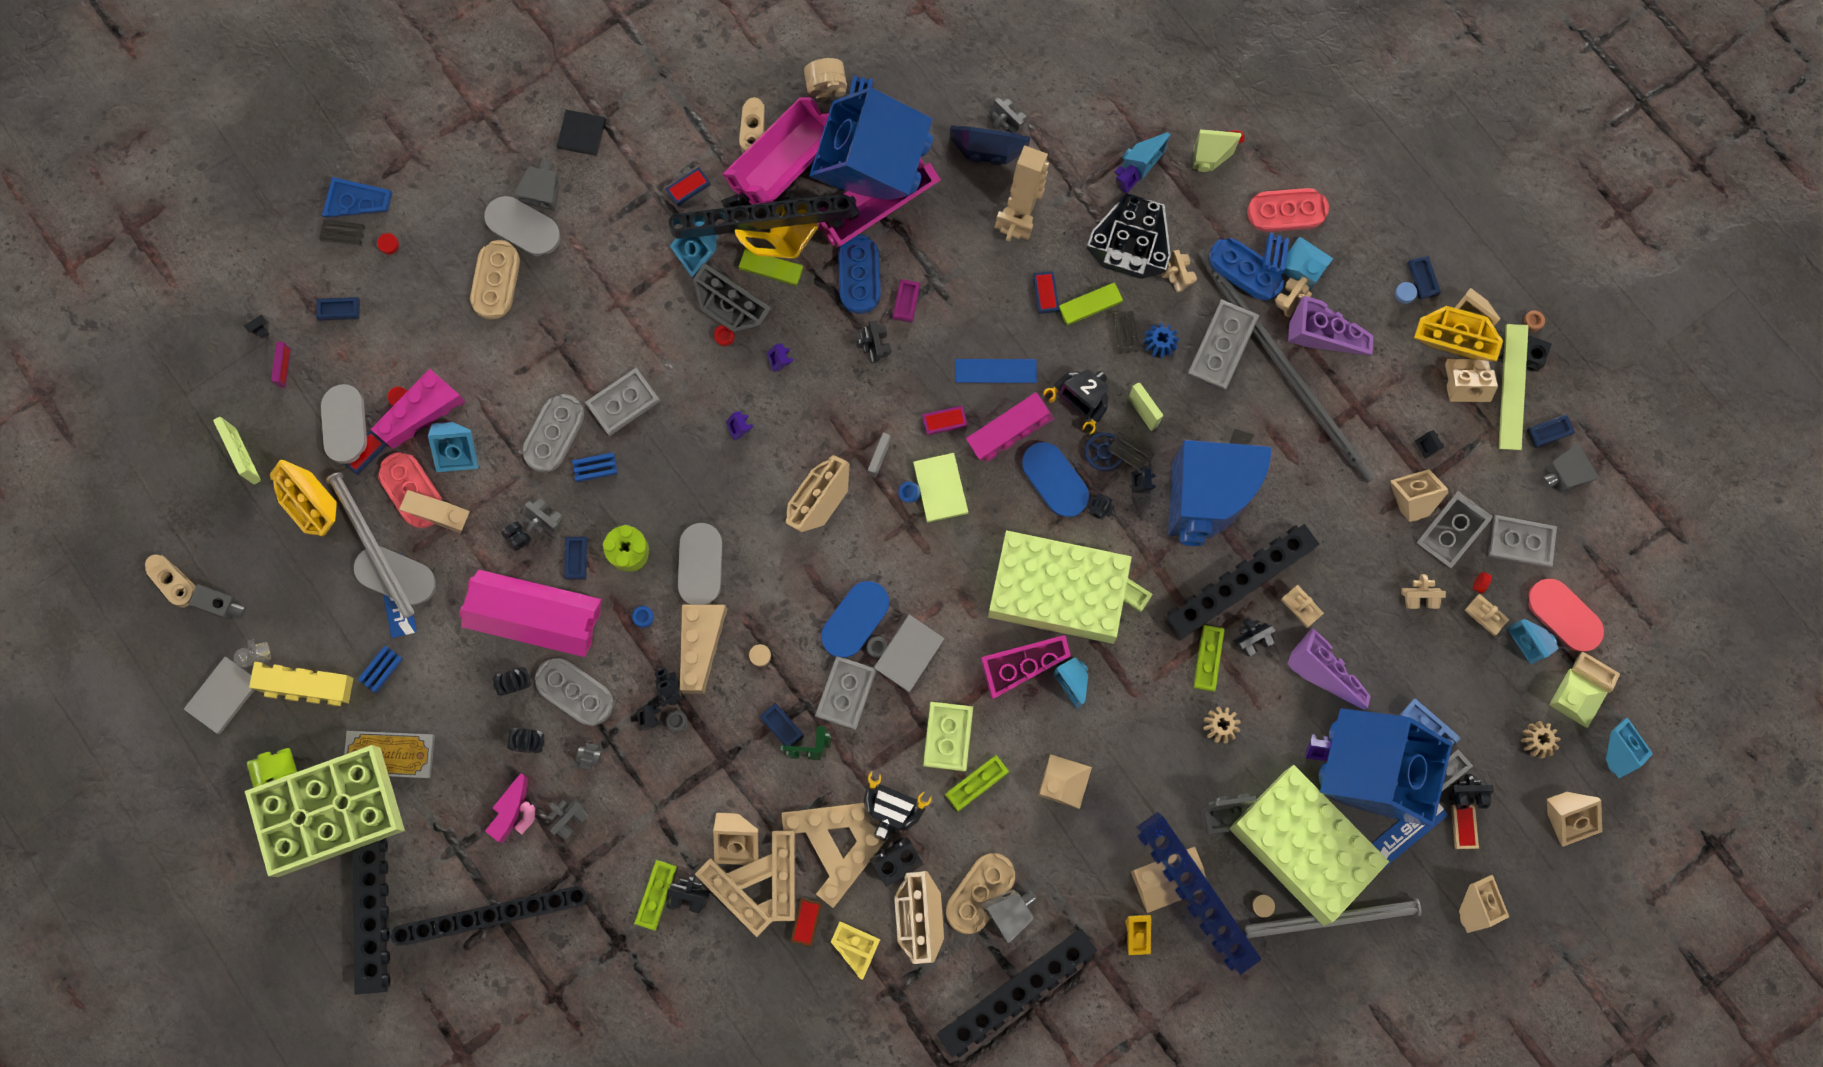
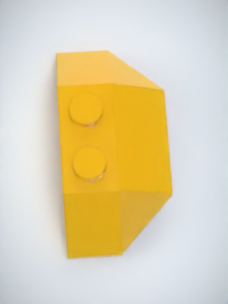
M1445 306L1420 318L1414 339L1434 349L1485 361H1497L1503 343L1502 338L1488 317Z
M279 460L270 473L278 503L304 533L324 536L335 522L337 502L310 471L285 460Z

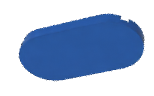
M858 234L839 247L840 299L844 307L853 313L864 314L872 311L878 305L881 297L879 250L876 243L869 237Z
M1232 238L1227 240L1221 239L1210 249L1209 262L1212 268L1253 297L1260 300H1271L1283 289L1284 279L1282 280V274L1263 269L1264 257L1238 240Z
M1046 442L1030 446L1023 456V471L1049 508L1056 515L1064 517H1075L1082 513L1087 506L1089 492L1085 483L1062 452L1053 444Z
M864 581L856 584L849 591L822 630V643L829 654L834 657L847 658L859 652L889 609V597L881 585L872 581Z

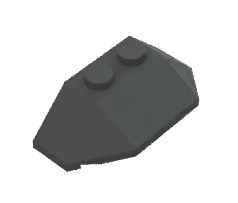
M703 263L693 279L700 309L733 332L761 326L772 309L760 298L706 263Z

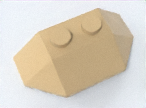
M833 455L829 460L822 462L812 469L788 503L786 524L800 532L824 526L848 492L850 464Z
M927 871L906 873L904 881L895 895L897 940L913 964L934 963L944 940L941 893Z

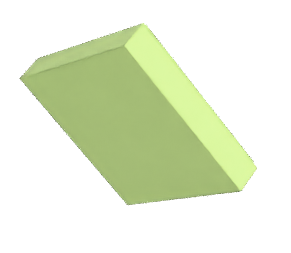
M1138 382L1132 387L1128 400L1149 429L1153 431L1158 427L1163 414L1141 383Z

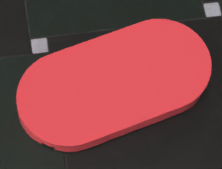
M1311 188L1266 191L1257 194L1251 200L1247 209V215L1250 223L1256 229L1264 232L1311 229L1318 227L1324 222L1329 212V204L1327 199L1318 193L1319 191Z
M393 453L387 456L380 465L378 477L404 520L417 528H427L434 525V523L399 510L407 490L443 501L420 463L412 455L406 453Z
M1544 579L1531 587L1528 594V604L1531 612L1566 647L1573 651L1586 652L1595 649L1601 643L1604 636L1601 620L1565 584L1556 579Z

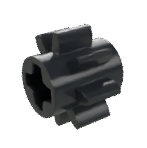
M1098 494L1097 497L1092 496L1087 506L1091 509L1089 514L1101 520L1105 516L1110 517L1115 507L1111 505L1112 499L1103 494Z

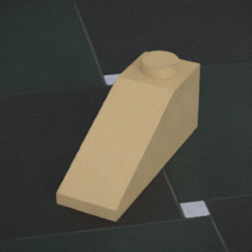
M407 490L399 509L457 533H461L470 512L450 503Z

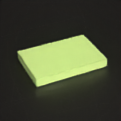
M222 417L214 419L213 421L239 475L254 485L260 482L261 479L237 429Z
M954 453L913 462L927 523L968 514Z
M930 702L923 767L966 772L973 713L972 706Z

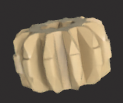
M1220 707L1216 708V713L1210 710L1208 712L1210 718H1204V722L1209 725L1204 726L1203 729L1211 731L1207 737L1211 738L1215 735V743H1218L1220 739H1222L1224 744L1228 743V738L1234 740L1236 738L1234 733L1240 732V729L1234 725L1241 723L1240 720H1233L1237 715L1236 712L1229 715L1228 707L1223 712ZM1222 722L1226 724V727L1222 729L1217 724Z
M1538 721L1535 725L1533 723L1529 724L1528 730H1523L1522 733L1526 738L1521 739V742L1527 743V746L1524 747L1525 751L1531 749L1530 756L1534 757L1538 754V757L1542 759L1546 755L1552 756L1554 754L1553 750H1558L1559 746L1555 742L1560 741L1561 738L1554 736L1557 730H1550L1551 724L1546 723L1543 725L1541 721Z

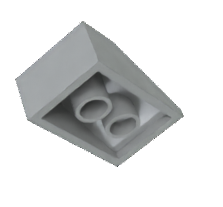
M1457 491L1420 537L1417 544L1452 568L1491 521L1492 515Z

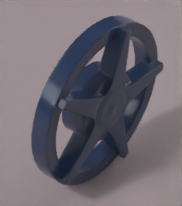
M1107 432L1097 433L1088 440L1085 447V457L1093 468L1100 471H1110L1115 469L1123 460L1124 447L1120 439L1115 435ZM1098 437H1107L1105 443L1100 445L1092 442ZM1110 438L1118 443L1120 450H1113L1109 444ZM1089 445L1096 449V456L1093 459H1090ZM1120 454L1118 462L1111 466L1109 460L1111 456ZM1098 459L1103 460L1107 467L1098 466L1094 462Z

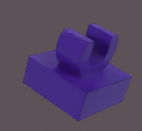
M1131 164L1126 169L1119 166L1114 172L1118 175L1116 180L1119 182L1121 191L1128 193L1140 180L1137 167Z
M775 344L767 352L773 372L780 371L785 365L787 366L794 361L793 358H787L786 354L790 352V348H784L783 344Z
M741 411L734 412L725 422L733 440L740 439L753 428L752 424L747 425L745 422L749 416L746 414L742 415Z
M1313 734L1306 749V758L1328 761L1332 742L1328 741L1327 736H1324L1323 740H1318L1316 735Z

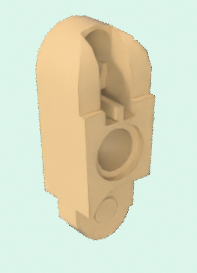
M755 97L748 99L742 110L739 137L742 153L752 145L748 143L750 140L752 142L756 141L765 132V107L762 101ZM752 124L757 125L755 128H750L749 126Z
M151 555L148 557L145 563L147 575L165 597L178 607L185 608L189 606L196 586L166 557L162 555ZM173 575V580L167 584L168 578ZM180 591H184V594L182 596H179Z

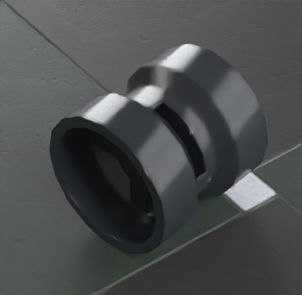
M518 521L508 525L501 533L506 540L510 541V546L514 551L522 549L531 541L530 536L523 532V527Z

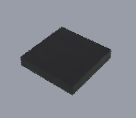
M566 109L557 148L597 156L606 118L604 116Z

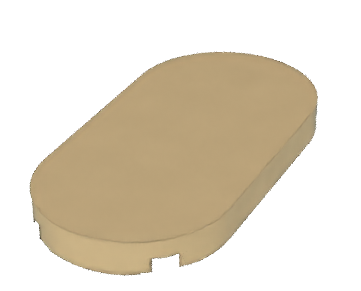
M492 241L486 247L484 246L478 255L470 302L475 312L485 319L500 318L512 306L520 257L516 249L507 241Z
M990 853L980 857L975 862L946 906V918L954 930L963 934H973L983 929L990 920L980 904L1011 890L1015 882L1014 867L1007 857L1001 854Z

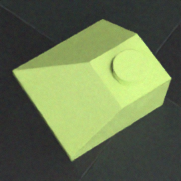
M1200 129L1194 145L1192 169H1197L1200 172L1213 171L1234 154L1241 133Z
M1569 669L1549 706L1588 728L1608 692L1571 671L1572 669Z

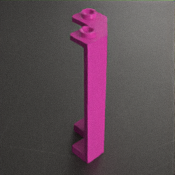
M811 97L799 98L722 174L732 190L739 195L741 193L745 194L750 198L749 203L752 205L773 202L814 161L829 114H822L818 104Z
M920 158L917 171L921 173V181L913 194L892 200H884L847 191L844 194L849 197L853 195L856 199V206L860 212L859 216L852 221L849 218L842 220L844 226L837 231L830 227L829 224L826 225L825 222L817 223V230L820 229L829 243L837 248L941 179L931 163L925 165L922 158ZM824 207L819 209L821 212L826 211Z
M478 570L475 576L469 580L468 592L464 605L460 609L459 618H462V628L585 657L592 646L593 628L600 617L602 599Z

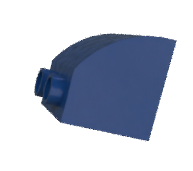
M871 87L834 100L809 176L836 188L872 198L892 200L909 196L917 190L921 181V173L917 171L920 158L927 154L933 142V135L928 133L933 118Z
M1184 440L1172 461L1168 535L1180 536L1179 544L1203 546L1205 545V538H1212L1225 530L1236 520L1264 482L1270 464L1272 447Z
M1340 708L1338 720L1331 725L1329 731V741L1332 744L1328 761L1322 765L1319 771L1320 793L1344 805L1363 811L1434 827L1453 742L1411 717Z

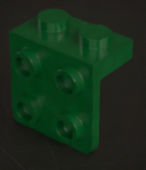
M817 726L815 748L780 746V751L786 758L799 759V755L806 756L808 760L819 761L821 757H826L827 748H831L832 735H830L826 726Z

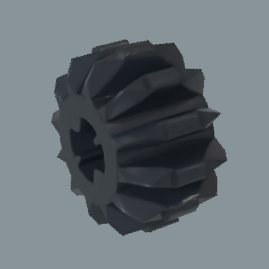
M525 667L496 674L492 678L494 690L500 696L529 688L531 685V678Z
M513 728L509 730V735H507V748L516 752L540 753L545 743L544 733L531 729Z

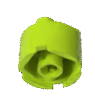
M629 525L617 527L609 532L603 542L606 558L619 571H637L648 560V542L643 534ZM627 546L630 550L626 552L623 548Z
M290 748L282 749L274 755H271V752L262 753L257 756L258 759L247 762L253 788L297 772Z

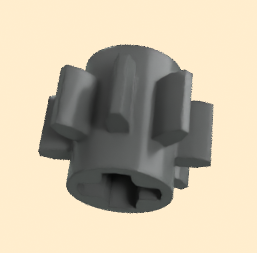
M587 743L586 747L580 746L576 756V762L581 763L580 768L591 770L592 766L598 767L602 752L597 750V745Z

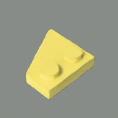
M840 921L831 943L858 977L863 980L880 939Z

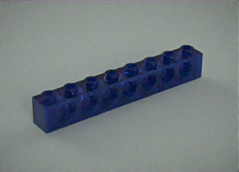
M1156 812L1136 827L1140 832L1137 835L1144 846L1149 845L1152 850L1150 855L1156 864L1161 863L1165 868L1162 873L1169 882L1173 881L1176 884L1175 892L1181 900H1187L1189 903L1187 909L1194 918L1198 916L1202 922L1199 924L1200 928L1206 936L1211 935L1214 940L1211 944L1219 954L1222 952L1225 955L1226 959L1223 961L1230 971L1235 970L1239 975H1242L1261 961V957L1164 816ZM1164 836L1163 844L1156 846L1157 838ZM1176 854V861L1168 863L1169 857ZM1189 872L1188 879L1181 881V875ZM1197 890H1201L1200 897L1193 899V894ZM1213 908V914L1205 917L1206 911ZM1226 926L1225 932L1218 935V929ZM1238 944L1236 951L1230 952L1231 946Z

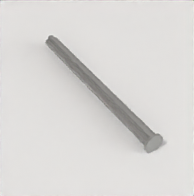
M337 472L330 475L326 479L327 483L331 484L402 616L409 618L414 615V610L343 482V474Z
M1414 898L1410 902L1343 911L1333 923L1325 926L1314 916L1250 924L1245 926L1244 931L1247 938L1413 914L1421 916V905L1418 898Z

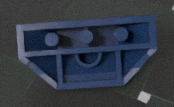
M951 125L950 139L965 158L973 162L984 161L990 162L993 165H1006L1021 155L1024 145L1029 147L1031 137L1015 133L969 126L957 127Z

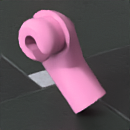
M527 801L519 807V810L524 814L523 818L514 827L520 834H523L535 820V807Z

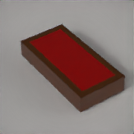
M804 898L800 899L790 942L812 947L822 903Z

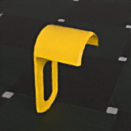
M803 209L798 211L799 214H805L807 212ZM812 223L772 228L770 233L735 230V235L741 244L757 256L797 258L818 229V224ZM746 237L766 239L776 249L756 248L747 241Z

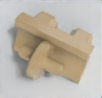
M1008 207L1003 212L999 211L994 228L1001 230V233L1007 234L1006 241L1010 242L1012 237L1029 240L1033 228L1032 216L1025 214L1022 215L1021 219L1014 217L1015 211Z
M1179 250L1172 252L1166 272L1161 274L1162 278H1169L1170 283L1174 284L1176 293L1182 292L1187 286L1197 281L1195 273L1193 271L1187 272L1185 268L1190 265L1188 254H1180Z
M1301 277L1300 280L1290 278L1285 288L1291 294L1286 296L1280 293L1276 298V306L1284 310L1285 316L1289 318L1292 316L1303 296L1311 297L1312 293L1308 291L1309 287L1306 284L1307 278Z
M1421 574L1419 580L1412 581L1413 587L1419 588H1401V594L1405 596L1406 607L1410 609L1420 608V598H1426L1427 608L1439 609L1441 598H1446V591H1441L1440 588H1428L1435 586V580H1428L1426 574Z
M1299 585L1295 586L1281 599L1306 628L1324 614Z
M1480 594L1464 610L1493 636H1496L1509 621L1498 610L1497 606H1493Z

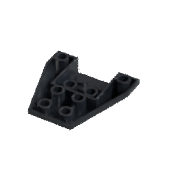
M1125 193L1092 230L1087 245L1088 251L1103 268L1132 277L1144 279L1165 273L1171 256L1165 204Z

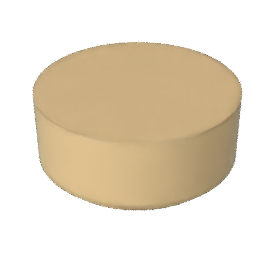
M759 644L750 650L749 658L755 666L763 667L770 662L771 653L765 645Z
M1259 895L1252 901V910L1259 917H1268L1273 914L1275 903L1271 897Z

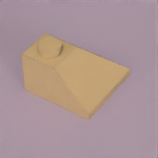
M1471 288L1455 306L1456 309L1488 317L1493 326L1500 320V317L1490 303Z
M1430 469L1390 480L1400 512L1409 522L1430 516L1448 494V489Z
M1050 754L1038 796L1080 809L1092 767Z
M1565 792L1547 799L1548 817L1562 847L1602 832V808L1599 798Z
M716 813L713 830L714 861L717 864L748 865L759 860L758 829L739 814Z
M1493 875L1469 885L1459 910L1460 921L1467 933L1491 927L1509 918Z

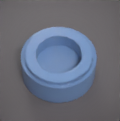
M1409 282L1401 283L1395 290L1396 299L1403 304L1411 303L1417 295L1416 287Z

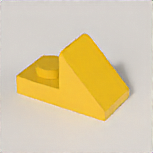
M1151 915L1128 916L1125 920L1128 932V955L1151 954Z

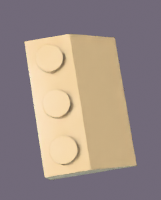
M1195 847L1130 871L1147 913L1208 890L1204 867Z

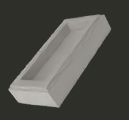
M883 432L868 468V476L874 478L877 476L891 442L889 434Z

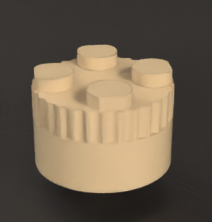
M834 58L818 59L804 67L807 93L815 97L816 101L824 102L828 100V97H841L846 94L847 83L844 65L841 60Z

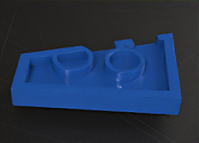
M332 177L322 216L328 218L388 212L393 192Z

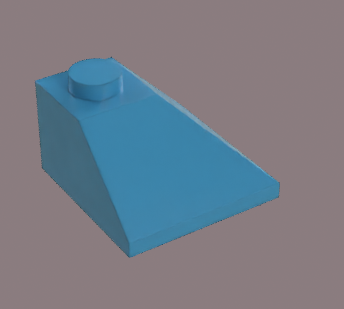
M1167 132L1136 144L1132 150L1129 148L1122 157L1124 159L1122 167L1126 169L1130 164L1137 167L1141 181L1164 154L1171 134Z
M700 221L695 223L696 226H702L704 224V222ZM718 235L685 239L675 238L670 245L691 277L696 276L703 263H706L716 251Z
M1299 236L1287 253L1283 273L1297 280H1300L1301 277L1307 278L1306 284L1311 291L1333 258Z
M454 422L431 425L428 438L436 472L479 468L471 430Z
M1526 619L1507 627L1530 664L1548 657L1559 649L1556 645L1557 641L1552 634Z
M1075 657L1057 667L1053 675L1078 710L1086 700L1088 681L1086 671H1088V668L1082 660L1078 661Z
M1628 717L1623 719L1611 731L1606 761L1610 771L1616 774L1618 778L1642 767L1653 755Z

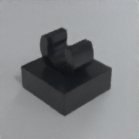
M262 314L244 325L248 333L252 334L256 331L262 339L269 335V332L264 327L269 321Z
M1434 430L1415 440L1425 459L1444 448V444L1438 438V433Z
M1144 467L1131 472L1133 493H1141L1156 488V485H1152L1151 479L1156 476L1154 473H1151V468Z
M653 705L637 709L639 731H646L661 725L663 722L656 721L654 714L661 713V709H654Z

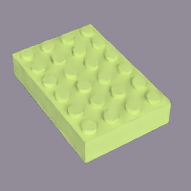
M1006 530L988 618L1114 644L1117 638L1132 557Z
M370 745L245 791L267 874L270 877H280L405 831L382 751L377 746Z
M1295 765L1285 770L1229 828L1323 926L1333 923L1389 863L1380 851L1320 793Z

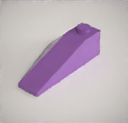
M1307 296L1302 297L1289 323L1288 342L1311 348L1372 355V334L1356 323L1351 324L1342 318L1343 315L1341 313H1335L1330 310L1323 301Z
M1312 628L1291 652L1288 665L1295 673H1298L1307 681L1366 710L1371 696L1354 675H1349L1346 672L1343 660L1335 658L1330 651L1332 646Z

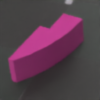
M522 773L519 774L494 805L493 809L499 814L485 830L486 833L500 843H504L511 833L521 813L519 807L525 801L528 777Z

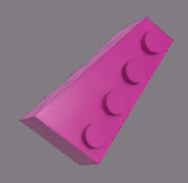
M429 369L371 430L388 446L394 449L416 435L417 431L424 427L427 428L434 420L441 416L444 417L450 413V410L458 405L461 406L465 401L454 389Z
M1035 392L966 439L979 460L982 462L986 460L988 462L994 459L998 452L1003 449H1009L1015 442L1029 436L1032 432L1053 421L1055 418L1042 398Z
M1063 635L981 657L980 660L991 699L1000 696L1071 655L1066 636Z

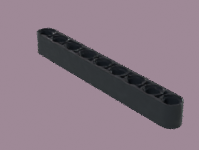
M846 194L677 213L669 218L668 224L671 235L674 238L685 239L735 233V230L752 231L845 220L852 214V199ZM840 205L848 206L846 209L839 208ZM820 207L827 208V210L824 212H821L818 209ZM801 209L807 211L805 214L798 213ZM779 212L786 213L785 216H778L777 214ZM760 214L766 215V217L763 219L757 218V216ZM738 217L745 218L743 221H737L736 219ZM718 219L725 220L721 224L715 223ZM699 221L704 222L702 226L695 225ZM677 224H682V225H683L682 228H679V229L674 228V226L677 225Z
M574 886L403 924L392 929L390 939L397 946H408L582 907L588 903L590 894L586 888ZM580 890L583 893V899L581 902L576 903L573 895L576 891ZM559 895L561 904L555 908L551 903L552 898ZM537 900L539 902V909L533 913L530 910V904L532 901ZM512 905L517 907V914L514 917H510L508 914V909ZM489 910L495 912V919L492 922H489L486 918ZM467 915L473 917V924L470 927H467L464 923ZM445 920L451 922V929L448 932L443 930ZM426 924L429 927V934L423 937L421 928ZM403 929L407 932V938L404 942L399 939V933Z

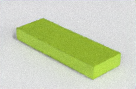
M745 249L739 264V270L798 286L803 266L775 257L757 256L748 249Z
M1114 282L1059 305V310L1068 326L1123 302V299Z
M1202 626L1194 689L1210 692L1216 691L1224 628Z
M995 755L948 791L945 796L957 812H959L1007 775L1009 770L998 756Z
M658 860L655 861L634 924L654 931L657 930L668 897L666 895L667 890L673 882L677 866Z

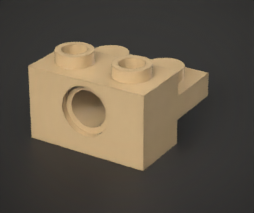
M1447 359L1445 366L1448 383L1446 386L1450 402L1492 401L1498 385L1495 371L1490 369L1489 361Z

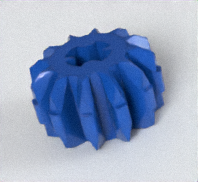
M1161 322L1158 327L1152 325L1151 331H1146L1145 335L1147 338L1143 342L1148 345L1146 351L1153 350V357L1158 353L1162 359L1165 354L1171 356L1172 351L1177 350L1178 346L1176 344L1179 342V338L1175 337L1177 334L1176 330L1170 331L1171 325H1167L1164 328Z

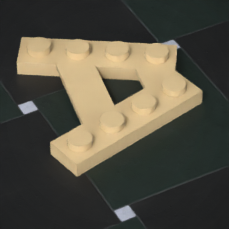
M864 803L782 813L783 831H795V834L806 833L830 876L816 895L834 908L885 841L874 837L876 828L869 823L870 817L866 814ZM849 827L857 842L844 859L828 830Z
M772 831V854L732 872L726 873L710 858L695 873L756 937L773 921H795V831ZM772 877V899L757 905L743 890L746 887Z

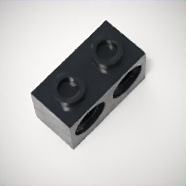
M1528 335L1527 371L1538 372L1545 366L1552 343ZM1504 342L1498 357L1504 359ZM1531 353L1536 354L1538 359H1534Z
M908 837L897 839L892 843L893 846L886 850L881 849L877 851L873 858L870 859L885 887L901 879L906 873H911L924 865ZM903 851H910L907 858H900ZM885 862H891V866L888 869H881Z

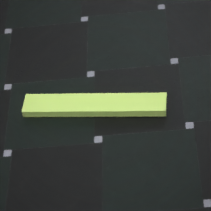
M1505 325L1499 449L1522 450L1528 325Z

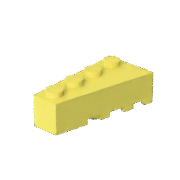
M254 662L249 688L264 693L263 697L277 699L278 695L285 696L286 700L291 701L307 698L306 702L319 704L320 700L328 701V705L341 706V703L349 704L354 678L348 675L322 671L313 673L311 670L296 668L293 671L292 668L281 665H274L271 668L263 663Z

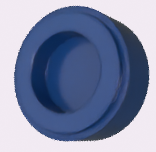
M910 481L901 484L898 491L900 499L907 503L917 501L921 493L920 487Z
M639 606L633 611L632 620L636 626L647 628L653 623L654 614L650 608Z

